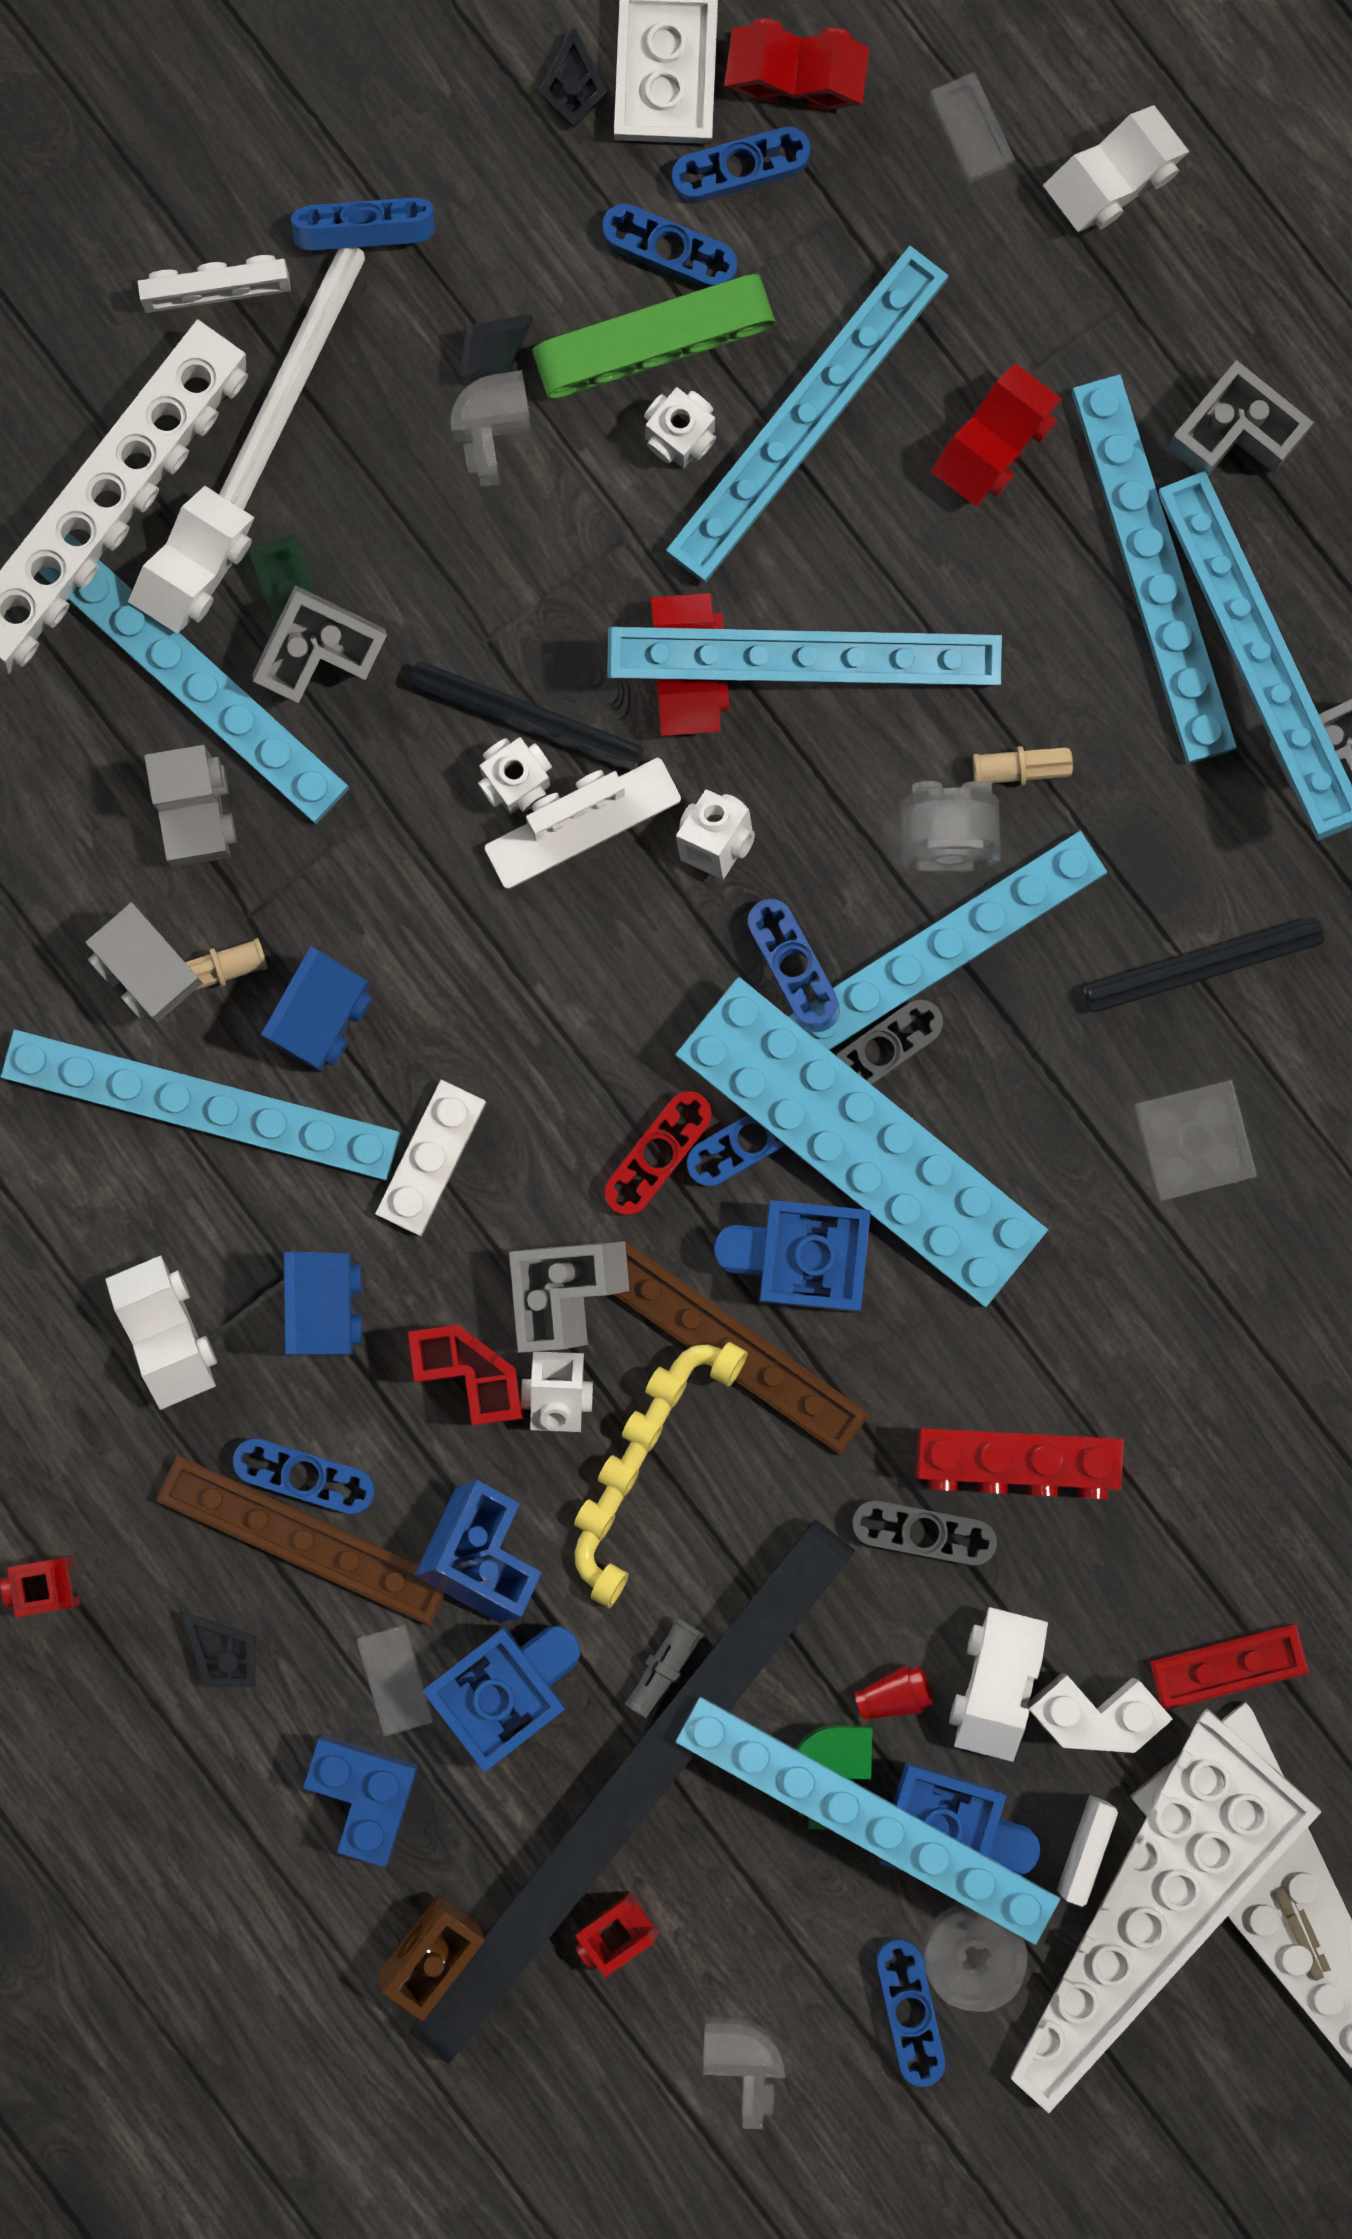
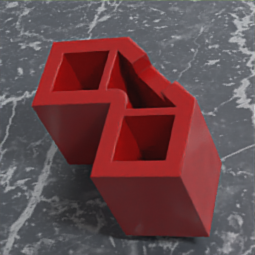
M756 19L753 21V25L732 29L724 86L759 102L777 104L778 96L784 95L790 98L808 99L807 108L832 110L861 105L863 102L870 47L852 39L851 33L844 29L826 28L822 30V34L800 38L783 30L782 24L778 21Z
M1015 363L997 380L974 416L952 437L930 472L976 507L990 493L998 498L1015 476L1010 469L1033 440L1040 444L1058 420L1051 414L1062 398Z
M710 593L651 597L653 628L723 629L722 612L712 613ZM657 679L661 736L721 732L720 712L729 711L727 681Z
M459 1325L408 1332L414 1382L421 1383L465 1376L472 1426L524 1419L523 1410L521 1409L517 1369Z

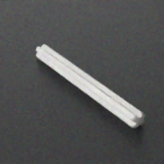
M357 247L338 249L219 493L220 496L244 510L365 261L364 252Z

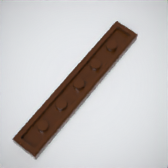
M625 1241L630 1291L613 1295L688 1348L708 1344L723 1349L728 1342H731L747 1351L746 1361L735 1381L839 1455H842L870 1415L868 1412Z
M180 1455L176 1456L156 1500L161 1504L431 1626L446 1594L414 1576L419 1564Z

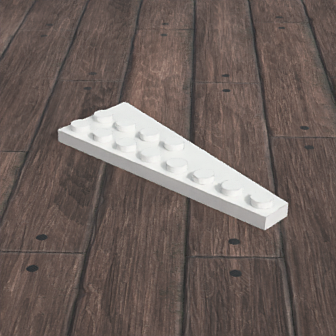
M1242 1702L1221 1721L1283 1776L1253 1711L1247 1703ZM1179 1755L1130 1795L1131 1799L1146 1817ZM1307 1828L1227 1917L1352 2069V1919ZM1282 1886L1287 1893L1319 1966L1320 1963L1298 1910L1304 1909L1320 1944V1947L1316 1948L1319 1955L1324 1953L1331 1968V1971H1322L1324 1978L1315 1981L1310 1971L1313 1964L1312 1955L1308 1949L1298 1945L1276 1896L1275 1889Z
M1206 1709L1195 1724L1011 2074V2079L1048 2113L1053 2110L1321 1813V1810L1210 1710Z

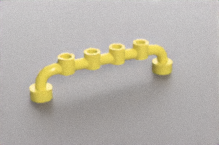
M728 1342L723 1349L708 1344L696 1345L683 1351L672 1364L669 1371L659 1367L652 1375L645 1393L654 1397L653 1402L646 1415L635 1411L629 1418L622 1432V1438L630 1441L622 1459L614 1455L609 1457L598 1477V1482L607 1486L598 1504L588 1499L581 1507L574 1522V1526L583 1530L574 1552L575 1566L581 1578L593 1588L591 1593L592 1600L608 1609L611 1608L627 1582L629 1574L611 1563L604 1571L601 1570L595 1563L594 1553L599 1542L605 1537L612 1526L615 1513L624 1496L628 1494L639 1474V1468L647 1453L657 1442L669 1412L683 1394L690 1373L699 1365L706 1364L712 1366L710 1377L729 1387L739 1375L746 1361L747 1351L731 1342Z

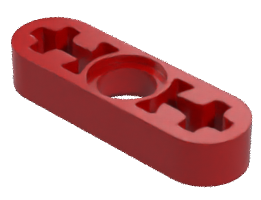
M692 1091L679 1093L661 1112L606 1184V1201L614 1212L623 1216H633L644 1210L708 1128L712 1113L710 1104L705 1097ZM695 1102L700 1106L698 1116L702 1119V1122L698 1126L693 1123H688L680 1136L689 1140L681 1147L674 1136L659 1130V1127L663 1122H667L672 1129L680 1118V1114L676 1110L677 1106L683 1104L688 1107ZM653 1140H664L672 1147L673 1158L663 1168L651 1167L644 1159V1149ZM633 1161H636L646 1174L657 1177L658 1180L653 1186H650L647 1180L644 1179L636 1191L638 1196L641 1197L640 1201L636 1205L628 1201L621 1206L616 1202L619 1193L614 1187L619 1181L625 1185L632 1181L637 1172L628 1169Z

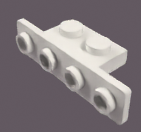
M655 758L618 777L616 771L605 776L603 771L599 770L576 782L578 790L560 798L558 793H553L535 802L531 806L534 812L526 816L527 824L485 846V851L504 888L511 889L680 803L681 796L663 761L660 758Z

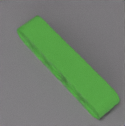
M752 274L546 340L532 349V353L548 398L555 399L756 335L774 326L776 320L761 276Z

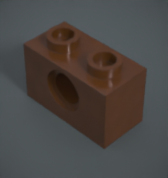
M438 1894L378 1972L377 1976L382 1993L418 2019L424 2021L484 1943L485 1938L479 1923Z

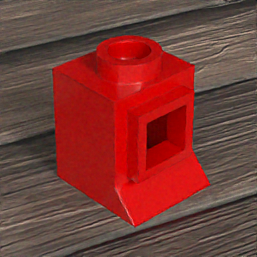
M73 1556L7 1567L9 1578H3L0 1582L5 1608L14 1607L16 1618L81 1606L80 1597H74L69 1567L74 1566ZM46 1574L50 1599L27 1603L23 1578Z
M628 1892L619 1901L579 1929L575 1936L580 1942L576 1945V1950L590 1970L594 1971L598 1968L606 1978L652 1945L660 1932L633 1894ZM618 1918L631 1938L615 1950H612L599 1931Z

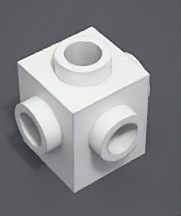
M678 387L674 389L668 398L663 394L659 395L644 415V418L648 420L645 425V439L649 441L647 446L663 461L670 463L673 460L683 469L693 457L700 460L716 440V436L713 435L715 431V417L711 415L713 411L712 406L696 392L690 391L686 395ZM679 415L689 424L687 427L679 429L674 427L671 422Z
M521 737L512 743L505 738L494 744L483 754L486 761L480 764L479 767L484 779L478 782V785L494 807L502 803L509 814H512L519 808L522 812H526L532 808L531 806L535 802L547 796L545 790L550 787V781L546 771L551 769L552 766L536 743L528 748ZM515 763L520 764L524 769L523 775L516 780L507 778L504 774L505 770Z
M706 789L697 804L691 803L684 811L676 840L681 861L724 880L738 857L744 858L749 852L755 833L752 831L749 809L739 799L728 794L720 796Z
M533 1352L532 1378L522 1379L521 1409L531 1410L530 1430L581 1432L582 1412H592L593 1382L583 1381L584 1353Z

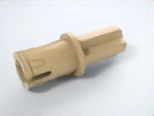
M1018 746L1017 752L973 754L975 785L981 786V784L1019 781L1020 786H1026L1027 780L1069 777L1073 772L1072 753L1068 748L1024 751L1023 746Z
M253 939L254 941L219 952H215V949L212 948L209 949L210 955L185 962L203 982L196 990L217 983L224 987L227 980L258 970L268 969L259 939Z

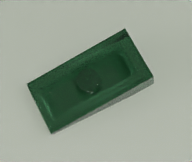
M296 532L249 547V552L275 627L295 585L314 595L316 593Z

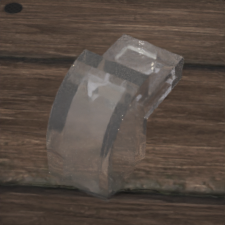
M522 370L490 375L474 381L459 395L451 415L453 442L473 439V443L464 444L468 474L478 472L480 487L500 484L492 436L531 430Z
M705 2017L703 2075L742 2076V2128L763 2129V2115L773 2116L774 2084H764L765 2077L785 2078L784 2063L776 2041L763 2027L752 2021L742 2018Z

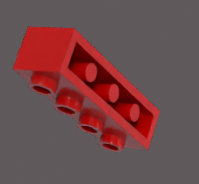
M918 1428L915 1479H927V1490L957 1491V1481L978 1482L977 1492L1007 1494L1008 1484L1028 1485L1027 1495L1058 1496V1486L1078 1487V1498L1108 1499V1489L1121 1490L1123 1439Z

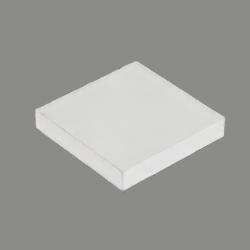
M1089 1795L1057 1887L1058 1893L1066 1901L1082 1907L1087 1904L1118 1814L1117 1809L1109 1802Z

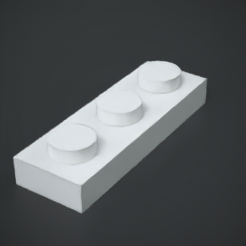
M272 255L254 256L247 259L245 265L227 267V264L222 262L207 263L197 268L198 272L178 274L176 270H159L150 273L149 279L137 281L140 301L146 313L291 291L289 272L285 259L276 260L275 256Z
M440 1080L375 1213L377 1216L422 1236L487 1103L485 1100Z

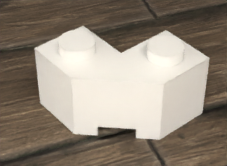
M1155 105L1130 114L1098 146L1073 155L1043 186L1077 232L1097 225L1099 229H1103L1123 213L1122 207L1151 186L1158 189L1173 179L1179 172L1176 164L1189 153V150Z
M204 486L181 507L167 543L143 565L128 602L177 634L191 620L197 623L200 622L212 605V593L232 563L238 564L247 553L252 539L247 534L254 517Z
M160 1255L105 1279L114 1311L133 1344L141 1375L160 1410L216 1386L210 1366L217 1364V1359L206 1336L199 1338L184 1303V1300L190 1298V1295L179 1270L170 1273Z
M989 1607L983 1627L973 1626L967 1648V1654L975 1656L972 1677L966 1695L956 1694L949 1724L958 1726L954 1747L1014 1761L1030 1711L1027 1707L1035 1678L1038 1679L1043 1659L1048 1622Z
M1061 1672L1028 1702L1027 1707L1030 1709L1029 1712L1058 1745L1063 1748L1135 1753L1173 1720L1144 1685L1133 1677L1096 1709L1068 1675Z

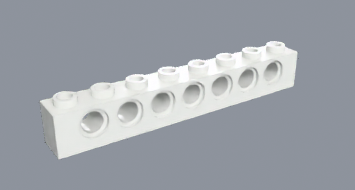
M196 320L0 570V669L8 675L17 664L23 667L30 661L38 649L39 642L36 639L47 625L54 628L62 620L69 608V603L66 600L77 586L84 589L89 585L99 570L100 565L96 563L107 548L114 551L122 543L130 528L126 523L137 509L143 513L150 507L159 492V488L156 486L167 471L170 474H174L181 467L188 456L189 450L186 447L196 434L204 436L210 430L219 414L215 410L226 395L231 399L235 397L248 378V374L245 372L246 353L200 320ZM199 377L205 379L210 385L203 392L193 393L185 389L184 384L191 378ZM171 415L176 417L180 424L171 431H162L154 425V422L161 416ZM134 453H142L150 458L149 464L142 469L129 468L125 465L124 461L129 455ZM104 491L115 492L121 497L115 506L109 508L97 505L94 499ZM75 529L85 530L91 535L89 541L81 546L69 545L64 541L67 533ZM51 567L58 570L61 575L55 583L42 585L34 580L35 574L40 569ZM14 606H23L31 612L28 619L19 624L7 622L4 619V614Z

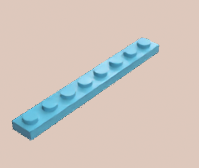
M909 246L667 548L666 555L705 584L947 282L949 275L913 247Z
M1115 375L1075 387L1071 392L1186 763L1188 765L1232 752L1237 748L1121 375Z
M1206 471L1160 488L1159 498L1317 841L1351 828L1352 785Z
M67 533L64 541L69 545H82L70 533ZM98 559L96 563L100 567L93 580L84 589L77 586L68 600L316 825L349 790L348 785L183 635L177 634L130 604L128 600L133 590ZM51 567L42 568L38 571L50 584L55 583L61 575L58 570Z
M608 627L607 678L1001 685L1002 635Z
M1079 831L834 987L833 990L836 993L840 1006V1015L837 1022L830 1029L823 1032H811L799 1024L794 1013L788 1017L830 1051L1106 875L1107 870L1082 832ZM815 999L809 1003V1009L804 1013L813 1011L817 1017L825 1014L824 1004L828 1000L820 1003Z
M15 1029L1 1074V1078L385 1181L388 1180L400 1132Z
M703 1697L699 1698L676 1740V1743L1035 1945L1060 1901V1897Z

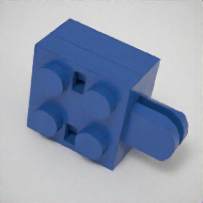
M770 1200L768 1203L766 1228L731 1225L723 1229L717 1237L714 1246L715 1258L719 1266L727 1272L761 1276L759 1303L858 1313L861 1311L871 1210ZM811 1216L822 1217L823 1221L811 1220ZM804 1293L816 1294V1296L804 1295Z
M558 1625L543 1629L521 1647L506 1626H504L428 1685L422 1692L480 1768L486 1772L565 1710V1703L551 1685L577 1665L580 1657V1644L575 1634L569 1629ZM477 1662L478 1665L468 1672L467 1669ZM524 1723L525 1727L515 1733L514 1730Z
M905 1761L893 1801L894 1805L1019 1875L1028 1873L1035 1867L1040 1857L1038 1838L1028 1827L1000 1819L1007 1796L1002 1790ZM877 1856L880 1865L903 1871Z

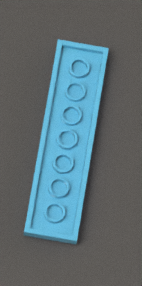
M740 977L736 978L675 1054L676 1057L864 1210H871V1216L983 1307H987L1048 1231L1039 1221Z

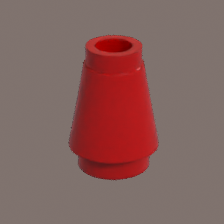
M905 1665L864 1687V1689L855 1692L857 1706L864 1721L872 1718L923 1713V1707L933 1705L931 1689L921 1666L910 1669L908 1665Z

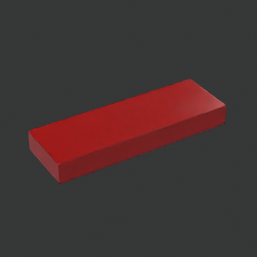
M1290 1624L1149 1661L1159 1702L1165 1711L1309 1674L1297 1624Z

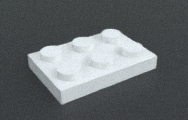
M620 0L614 140L712 144L718 0Z

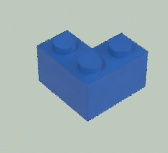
M479 1480L456 1487L414 1576L498 1623L522 1617L542 1572L500 1549L520 1503Z
M324 1735L318 1739L303 1789L352 1803L337 1853L386 1868L393 1852L419 1764Z

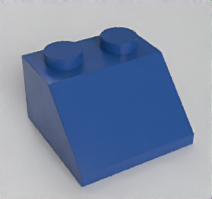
M310 946L261 1035L274 1047L323 1072L327 1063L335 1066L341 1058L348 1044V1040L342 1036L351 1020L359 1023L365 1015L373 998L366 994L370 985L364 978Z
M284 1252L286 1355L347 1356L354 1355L353 1345H362V1315H353V1295L362 1293L361 1264H352L351 1254Z

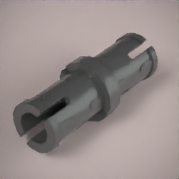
M677 1617L655 1656L650 1654L645 1662L648 1667L637 1687L625 1702V1705L652 1721L675 1682L679 1684L684 1675L681 1671L705 1634Z

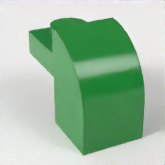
M832 1724L823 1726L809 1733L795 1748L848 1779H871L872 1727L870 1725ZM798 1812V1816L807 1817L806 1815ZM807 1817L809 1829L829 1830V1828Z

